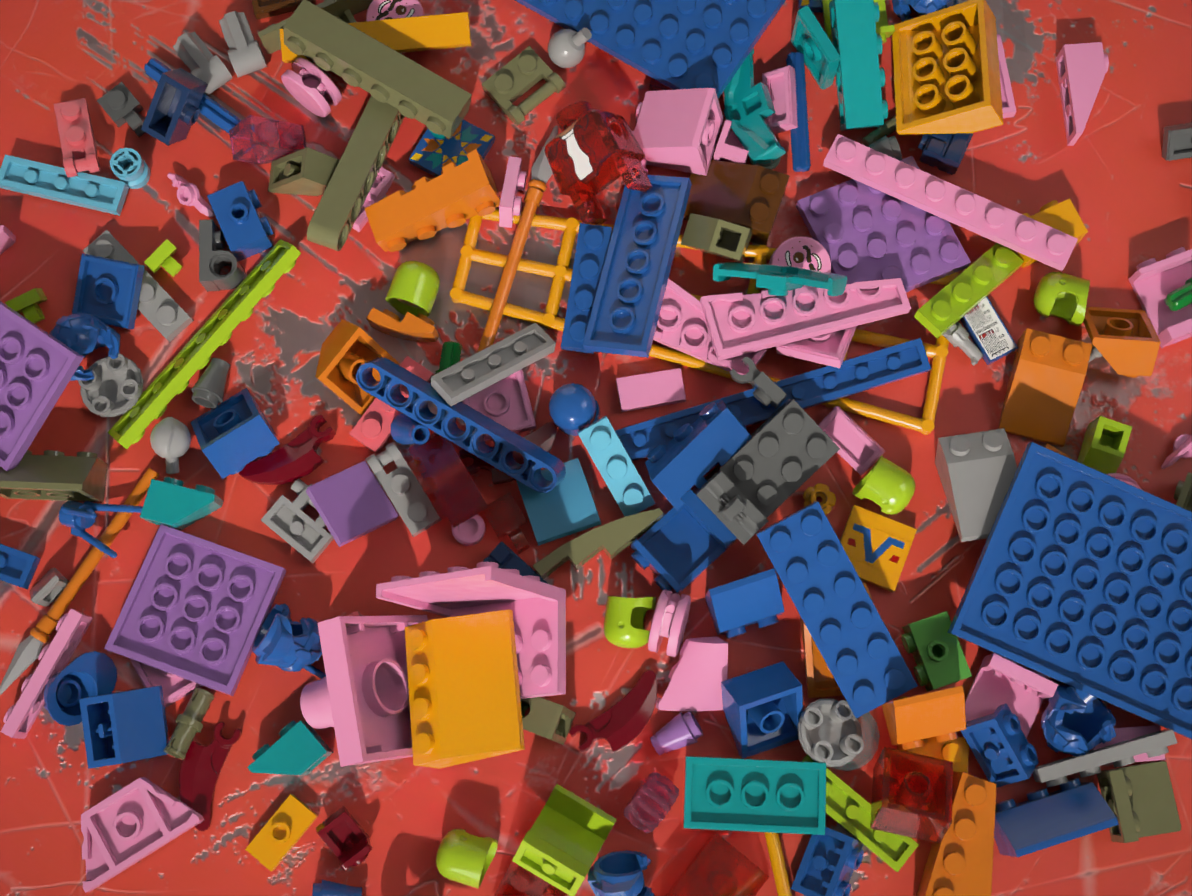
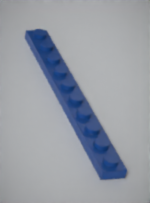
M918 338L843 361L841 368L826 366L774 382L787 394L785 400L776 409L771 404L766 407L759 402L753 395L755 391L753 388L615 430L631 460L635 461L647 457L655 447L661 444L663 446L674 439V433L681 426L687 423L691 425L700 418V412L712 402L717 404L720 400H723L742 424L747 427L766 421L788 399H794L802 409H806L931 370L922 340Z

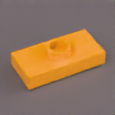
M290 794L245 850L272 872L317 819L318 815L294 794Z

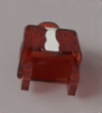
M588 101L575 102L558 113L556 121L561 129V133L545 146L544 151L560 194L571 197L583 223L601 225L607 221V218L596 195L620 176H622L627 189L646 192L652 187L640 162L645 158V153L626 120L619 114L593 109Z

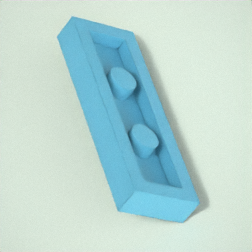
M607 416L577 431L624 516L637 514L655 504L653 497Z

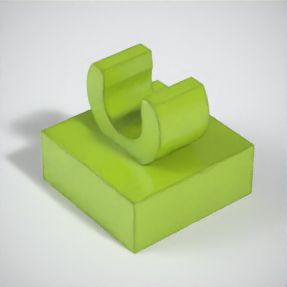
M168 239L144 261V264L154 274L163 267L174 277L182 269V266L171 257L177 251V248Z
M34 288L5 302V304L17 313L23 311L26 319L32 323H37L45 319L42 310L37 304L48 299L42 288Z

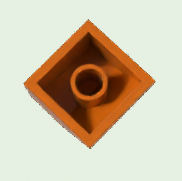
M963 685L894 700L882 705L891 744H902L903 750L924 746L922 739L935 736L937 743L957 739L956 731L966 729Z

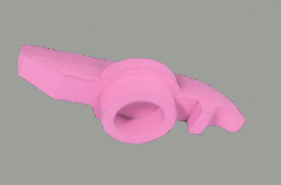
M169 172L167 174V177L173 182L172 186L178 188L177 198L181 204L195 206L200 213L208 217L215 216L212 207L202 198L195 184L189 183L182 176Z
M1183 434L1175 439L1173 452L1162 464V469L1170 467L1180 458L1187 459L1192 457V434Z

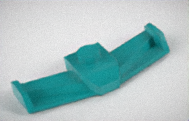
M753 48L724 90L723 112L725 119L732 121L731 128L744 149L749 151L748 155L754 164H768L784 155L786 151L764 120L774 114L775 110L768 87L762 82L754 86Z
M725 262L713 266V281H727L731 277L756 279V287L768 289V294L786 296L788 295V290L799 289L803 285L828 289L827 293L829 296H839L844 293L848 280L845 275L789 266Z

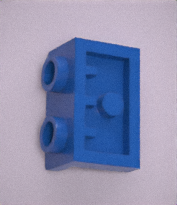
M1006 703L999 705L993 714L966 722V729L961 730L988 781L997 784L996 788L1029 779L1039 763L1034 746L1027 741L1021 730L1018 717L1011 712Z
M826 826L825 835L812 834L791 889L806 896H849L851 891L849 881L852 873L860 867L863 860V844Z

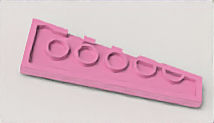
M895 278L846 284L844 293L839 296H829L827 293L828 289H807V287L789 290L786 296L770 295L768 290L742 295V292L708 295L701 297L700 303L717 360L721 361L909 313L911 306L902 279Z

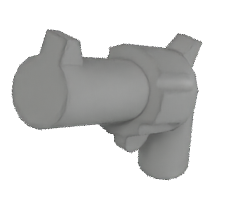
M959 322L955 323L943 334L954 347H959L971 359L973 366L983 357V353L968 338L969 333Z

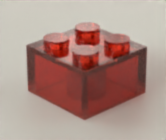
M884 746L873 768L870 828L940 844L952 824L953 762Z

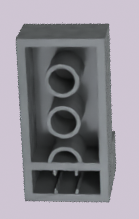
M788 399L751 434L752 438L723 466L718 465L705 477L707 482L700 489L695 487L692 490L743 545L769 522L766 518L840 449L794 399Z

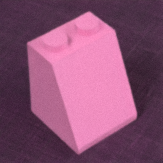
M714 88L646 91L643 103L640 102L637 106L635 130L630 131L627 139V149L631 155L644 158L647 161L646 165L707 176L724 119L716 90Z

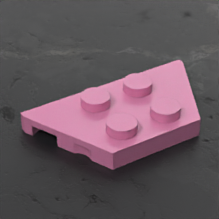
M145 777L138 778L81 814V832L84 836L82 860H86V881H83L85 893L99 887L204 821L203 816Z

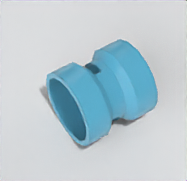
M121 148L112 155L110 160L111 170L120 181L126 182L130 189H139L148 183L151 176L150 168L136 150Z

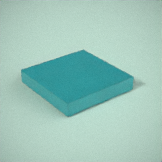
M807 5L797 12L791 43L797 52L803 53L805 65L819 87L824 90L833 84L841 56Z

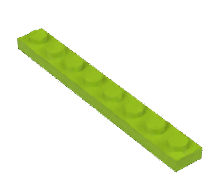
M280 239L141 394L136 405L124 413L107 433L126 449L131 444L137 443L143 437L147 426L154 419H158L164 414L167 404L171 399L186 389L189 379L195 372L203 369L209 363L212 353L231 338L232 331L236 326L251 316L254 311L253 307L260 299L268 296L273 291L276 281L295 266L296 259L300 256L301 252L292 244Z

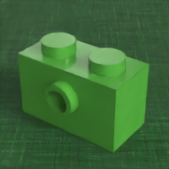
M947 611L902 627L904 634L901 635L904 648L908 654H913L917 664L913 668L915 677L920 686L925 685L927 692L972 677L957 636L948 633L951 620Z

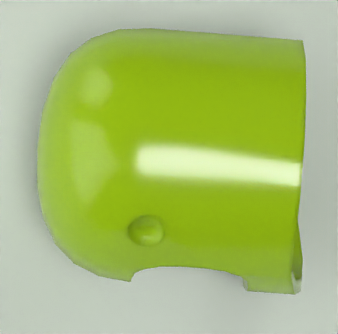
M406 261L396 269L385 299L404 316L409 312L416 317L419 313L429 317L440 287L439 275L431 266L425 263ZM398 299L411 302L423 309L408 306L398 301Z
M1061 272L1046 274L1041 278L1034 294V307L1036 311L1046 318L1055 316L1066 320L1068 324L1080 326L1085 318L1090 280Z
M880 456L870 472L856 485L852 494L861 500L863 498L872 500L881 507V512L893 515L901 512L909 504L914 495L916 483L910 473Z
M607 596L604 619V635L611 644L623 648L633 649L645 646L648 643L650 631L644 629V617L648 610H655L656 597L626 598Z
M453 829L443 837L436 856L437 869L444 878L479 889L485 873L496 854L498 841L491 837L483 838L471 835L464 829Z

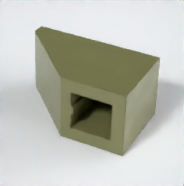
M691 213L681 245L743 263L753 232L750 228L721 219Z

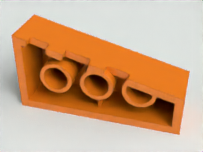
M477 149L466 154L468 161L456 166L455 162H451L441 167L443 173L438 177H423L414 182L415 184L412 185L411 191L406 193L404 190H398L365 208L376 243L385 252L400 251L409 242L417 239L426 240L432 238L439 230L446 227H459L466 222V219L476 215L485 216L496 210V207L500 205V196L492 174Z
M954 772L916 896H991L997 784L964 772Z

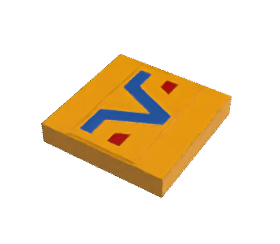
M854 505L840 543L860 580L894 592L917 529Z

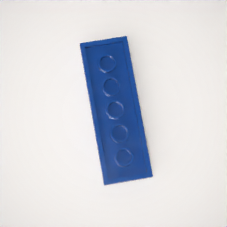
M628 173L583 341V347L586 351L649 358L692 186L690 178Z
M818 501L756 533L855 718L918 686Z

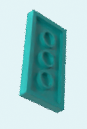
M685 757L683 828L825 835L826 763Z

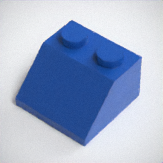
M247 388L217 405L216 409H211L191 421L202 452L222 479L230 474L239 473L246 464L258 457L268 455L275 446L280 444L272 427Z
M774 568L709 589L705 596L717 635L726 633L727 639L746 633L745 627L758 623L759 628L779 622L777 616L785 612Z
M783 661L721 682L723 710L738 753L742 759L799 739L798 723L803 712L802 684Z

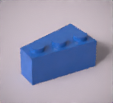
M720 400L717 404L715 402L708 404L700 412V418L691 425L687 423L681 426L674 433L673 440L665 446L661 444L655 447L647 456L648 460L645 464L651 481L676 510L685 504L680 498L694 485L700 489L707 482L703 477L717 464L723 466L752 438L747 428L723 400Z

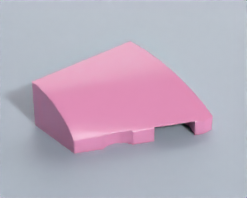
M717 636L686 639L679 652V661L672 667L668 678L671 679L662 699L657 698L655 707L658 710L666 711L723 710L721 682L727 680L728 643Z

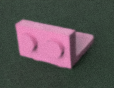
M995 653L984 657L965 699L966 722L993 714L999 705L1006 703L1011 712L1018 717L1021 730L1027 738L1043 699L1053 697L1058 684L1050 681L1049 676L1032 669L1027 670Z

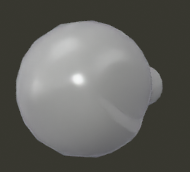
M583 28L576 32L571 29H562L554 33L548 43V54L552 62L562 68H571L578 65L584 58L585 42L592 37L590 30Z
M173 417L164 418L154 426L150 434L152 449L158 456L165 458L167 474L180 472L179 457L188 451L191 444L189 429L185 424Z

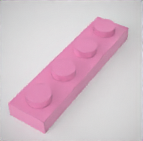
M70 609L68 613L60 618L56 626L57 633L51 644H47L41 651L38 658L40 662L34 674H30L23 682L21 692L23 693L16 705H12L6 712L3 719L5 724L0 732L11 738H26L45 703V685L53 675L61 672L67 666L93 620L91 616Z

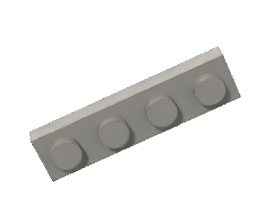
M108 230L104 231L83 250L85 254L139 264ZM144 269L138 310L170 342L191 324L193 320Z
M534 323L431 376V386L451 407L553 353L556 342L537 323Z
M1163 729L1091 750L1086 755L1071 756L1037 766L1032 774L1035 782H1046L1047 787H1052L1068 782L1066 776L1079 772L1081 777H1087L1100 773V766L1113 762L1114 767L1132 764L1135 762L1133 757L1135 755L1147 753L1148 758L1166 754L1169 752L1167 746L1177 744L1178 742L1173 729Z

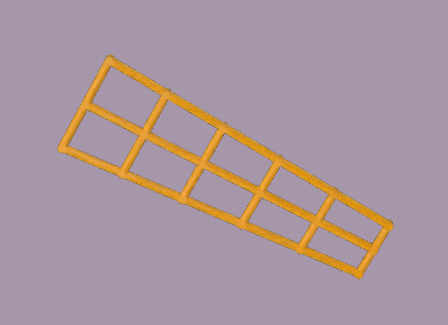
M498 208L491 214L485 216L476 215L469 219L463 247L460 250L461 255L453 286L450 291V296L454 303H463L484 310H491L494 299L464 290L472 261L505 267L508 255L475 249L482 219L499 221ZM521 214L520 216L514 215L513 224H519ZM535 214L531 226L564 231L556 265L521 258L517 269L518 271L553 278L545 313L506 303L503 315L530 323H537L547 329L563 332L565 319L557 317L565 281L571 282L573 269L569 268L576 234L579 233L580 223L612 227V232L614 225L582 221L573 217L561 218ZM679 234L676 247L694 249L688 246L681 245L683 235ZM749 244L745 257L754 258L753 264L766 265L767 260H770L777 248ZM955 272L931 283L947 286L959 273ZM750 278L747 294L760 293L761 288L756 287V279ZM691 294L693 297H695V298H696L697 300H699V301H700L701 297H703V296ZM855 329L851 341L888 348L911 340ZM942 335L936 339L935 345L923 343L927 357H931L933 360L922 419L845 397L823 403L822 405L828 408L839 406L847 412L915 430L924 435L930 434L935 427L934 422L949 341ZM652 343L649 354L651 357L730 378L734 381L729 371L681 351ZM768 376L773 382L781 380L778 378Z

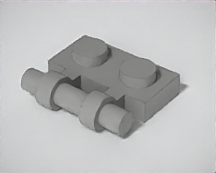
M297 479L292 484L291 489L299 496L292 503L282 495L263 516L261 521L311 563H314L334 538L325 530L327 526L321 516L314 521L303 512L308 505L315 508L306 493L307 488L312 484L307 485L301 479Z

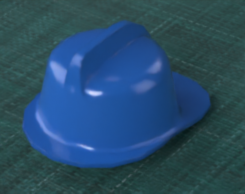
M96 651L87 652L75 658L61 672L53 675L45 685V703L43 705L48 710L51 718L65 726L81 723L79 699L112 693L117 681V668L113 660L104 653Z

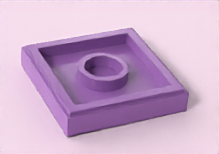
M366 461L317 482L306 490L307 495L339 547L396 520L398 517L397 512Z

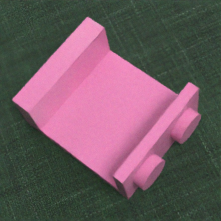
M1184 247L1168 253L1164 260L1156 262L1155 258L1140 263L1136 266L1137 271L1128 279L1142 309L1146 311L1161 341V348L1192 337V303L1178 311H1171L1164 302L1168 293L1185 285L1186 280L1192 278V249L1186 251Z

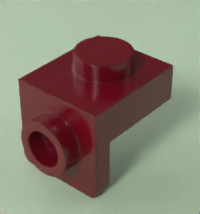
M344 806L316 827L317 834L337 856L339 865L343 870L362 863L372 850L369 836Z

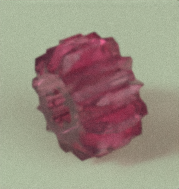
M657 772L650 773L627 803V806L624 808V816L638 830L641 829L645 833L653 832L676 802L679 796V789L666 776H662Z

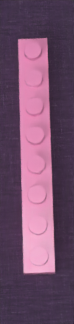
M837 134L824 159L823 166L1060 271H1063L1078 240L1073 236L840 134Z

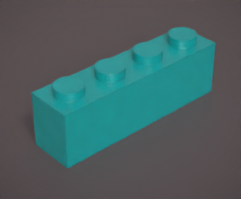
M832 0L829 3L832 42L841 56L835 74L840 130L847 131L884 125V119L888 118V104L886 99L882 100L881 87L885 86V71L883 67H879L878 55L882 54L883 45L881 35L876 34V22H879L880 18L878 2H874V0Z

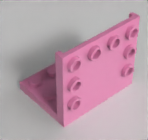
M479 562L476 568L473 569L459 566L449 567L447 573L442 574L435 571L420 572L417 578L393 576L391 577V582L376 584V598L445 616L446 618L512 610L520 699L566 694V589L541 582L538 576H522L517 569H501L499 564L495 562Z

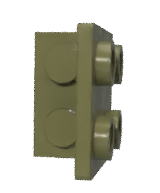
M1165 761L1103 770L1097 773L1101 795L1117 817L1119 825L1109 828L1112 842L1139 841L1138 838L1181 830L1168 766Z

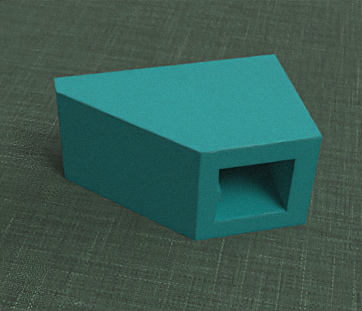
M164 477L163 481L152 479L140 518L152 524H162L181 531L221 508L224 501L215 495V489L196 484L195 489L183 487L184 482L175 478Z
M293 720L278 733L281 738L271 747L269 744H266L253 754L254 762L247 768L251 773L308 775L333 752L306 721L300 720L296 723Z

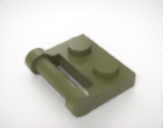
M529 46L483 82L482 88L508 118L518 126L525 120L524 116L554 92H561L566 88V85L562 78L553 72ZM542 79L545 80L546 83L518 106L512 104Z

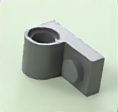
M212 219L199 220V282L207 292L237 288L244 280V269L232 253L222 250L225 248V237L222 230H219ZM232 265V269L228 274L219 275L224 266Z

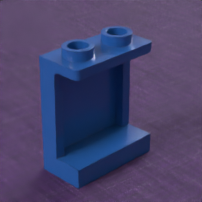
M691 489L680 498L685 503L681 508L676 510L673 507L643 536L631 543V549L634 551L631 556L636 563L644 570L649 567L657 575L654 579L655 583L662 590L672 591L673 594H680L732 546L737 539Z

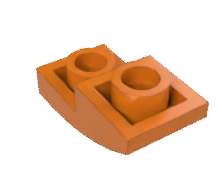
M373 307L366 317L372 328L399 339L415 342H436L439 337L436 327H434L435 322L420 313L416 317L407 312L403 320L399 322L401 318L392 311L384 309L381 312Z

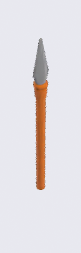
M558 126L553 128L531 168L532 178L528 183L529 188L525 197V205L477 353L494 343L537 207L540 205L543 192L547 189L546 183L554 173Z
M148 468L123 505L138 506L147 494L151 480H157L159 474ZM117 512L98 540L110 547L133 513ZM93 546L47 614H44L36 624L37 628H32L30 635L18 645L0 685V695L39 657L43 644L49 640L48 634H52L57 626V621L105 553Z

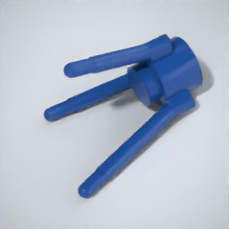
M69 500L61 506L59 520L62 525L71 527L72 535L83 538L103 553L116 558L117 553L85 531L95 522L97 514L94 511L141 513L143 506L100 504L90 501L80 503Z

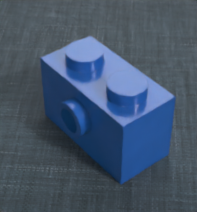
M240 181L207 195L229 249L238 262L273 247L269 236L273 235L274 232L267 217H260L257 208L262 207V204L255 189L249 191L244 182Z

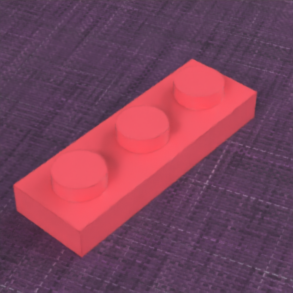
M406 356L400 366L431 383V376L434 373L409 356ZM401 384L400 392L404 397L408 398L409 391L407 387ZM375 398L349 434L378 455L392 436V421L402 413Z

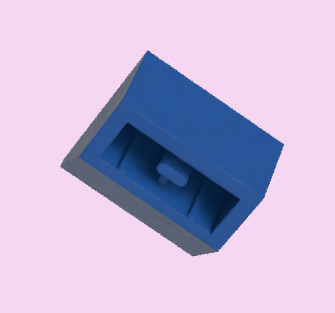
M162 685L79 699L88 769L167 755L164 752V748L169 742Z

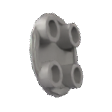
M120 353L116 359L107 356L97 360L86 369L93 370L95 374L94 379L87 381L78 380L81 386L80 392L83 403L91 412L101 417H116L130 410L136 405L141 396L144 382L138 366Z
M819 699L810 703L801 713L798 723L799 741L805 753L815 762L826 763V767H840L852 761L863 750L864 742L862 740L861 725L858 719L855 718L847 701Z

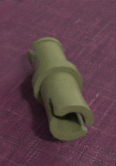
M194 688L183 714H179L175 720L177 726L167 746L164 748L165 753L178 759H185V755L196 733L201 732L203 728L201 722L212 700L215 698L212 693L201 688Z

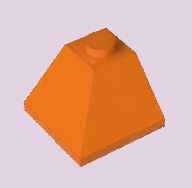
M1086 307L1083 323L1091 342L1117 374L1130 378L1152 376L1161 341L1146 311Z
M342 319L322 343L315 377L354 411L363 416L376 397L359 387L356 380V373L359 367L369 361L382 357L391 360L399 366L400 363L363 329ZM373 368L372 375L374 379L380 382V373Z

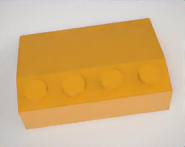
M969 0L894 24L895 31L892 34L896 131L899 135L975 133L1004 124L996 17L986 0Z
M508 609L432 619L405 627L413 765L441 769L525 750L513 611Z

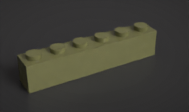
M303 0L283 26L284 45L290 51L297 55H304L314 61L321 69L332 71L339 75L349 85L353 87L358 86L369 92L377 101L386 102L397 108L405 117L414 118L425 124L435 134H442L450 139L469 111L472 94L307 0Z

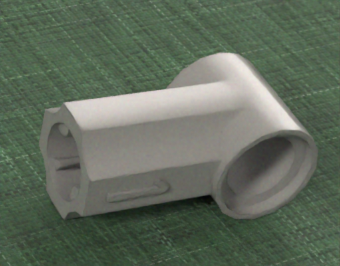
M232 11L224 14L219 23L229 47L227 53L237 77L266 68L265 58L258 41L254 39L245 13Z
M195 31L192 33L185 32L177 38L173 46L174 50L190 69V74L208 84L204 92L207 96L233 79L217 55L213 56Z

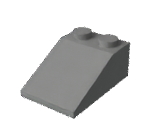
M1003 428L938 438L935 465L960 540L965 542L988 538L1017 470L1015 456L1006 431Z

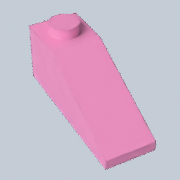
M1102 42L1064 44L1056 57L1067 146H1074L1082 135L1105 73L1108 71L1109 59L1108 55L1103 52Z

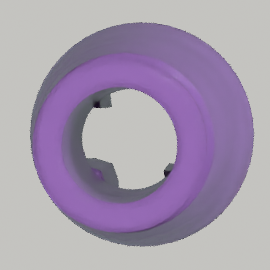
M691 711L685 714L680 712L656 732L655 735L651 736L650 740L656 752L662 755L665 752L668 753L697 743V739L703 736V732Z

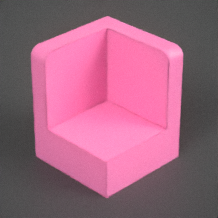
M726 120L714 152L713 160L746 164L749 151L744 149L735 133L731 131L732 121Z

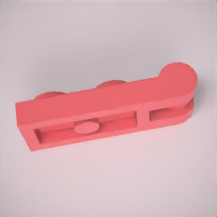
M82 98L54 104L63 154V165L67 177L78 176V172L88 170L90 173L99 172L100 164L86 99Z

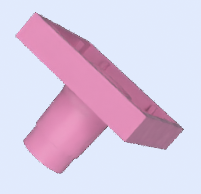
M427 615L339 616L317 623L326 676L321 680L305 685L300 697V706L303 717L311 727L315 729L334 727L341 767L413 757L405 627L428 621Z

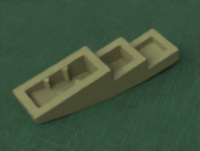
M658 508L625 516L594 528L563 544L534 564L533 568L538 575L545 579L568 560L578 570L602 550L610 559H613L634 540L638 539L663 517L664 513Z

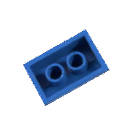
M1074 778L1060 784V790L1048 793L1047 788L1027 793L1028 800L1017 804L1014 799L996 803L994 838L1001 855L1020 857L1119 825L1094 783H1081L1079 778Z

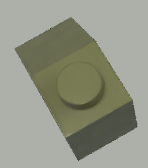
M306 147L274 160L271 163L268 191L279 194L322 195L339 163V159Z

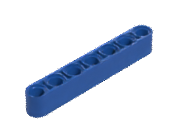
M383 357L376 358L361 365L357 370L356 380L359 387L531 489L540 493H547L564 479L566 469L559 458L463 402L450 407L430 383L391 360ZM373 368L380 373V382L374 379L372 375ZM401 384L407 387L409 391L408 398L401 394ZM428 401H432L436 405L437 415L429 410ZM457 417L465 422L466 431L458 428L456 424ZM485 434L490 435L494 439V448L486 444L484 440ZM513 451H517L523 456L524 464H519L514 460ZM541 468L551 471L553 481L546 480L542 476Z

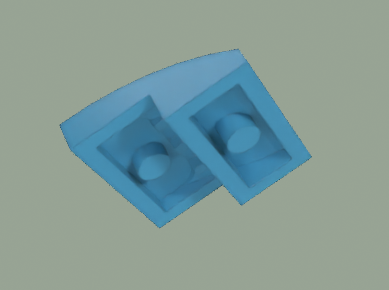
M578 458L563 463L566 469L564 479L547 493L537 492L516 480L538 546L601 524ZM548 469L541 470V474L546 480L553 481L551 471Z

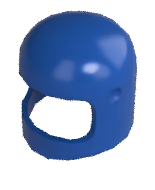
M564 384L556 389L550 398V416L557 427L567 435L579 436L577 431L590 424L595 411L597 412L593 423L599 420V405L591 391L581 384Z

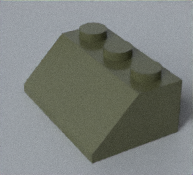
M27 450L19 465L14 469L6 471L0 467V496L6 499L73 500L77 502L104 503L108 464L99 459L96 453L77 452L76 457L65 456L64 452L53 450L44 451V455H32V451Z

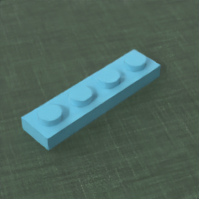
M6 154L0 168V188L118 216L121 215L129 190L128 184L123 181L84 172H78V176L68 178L65 169L62 167Z

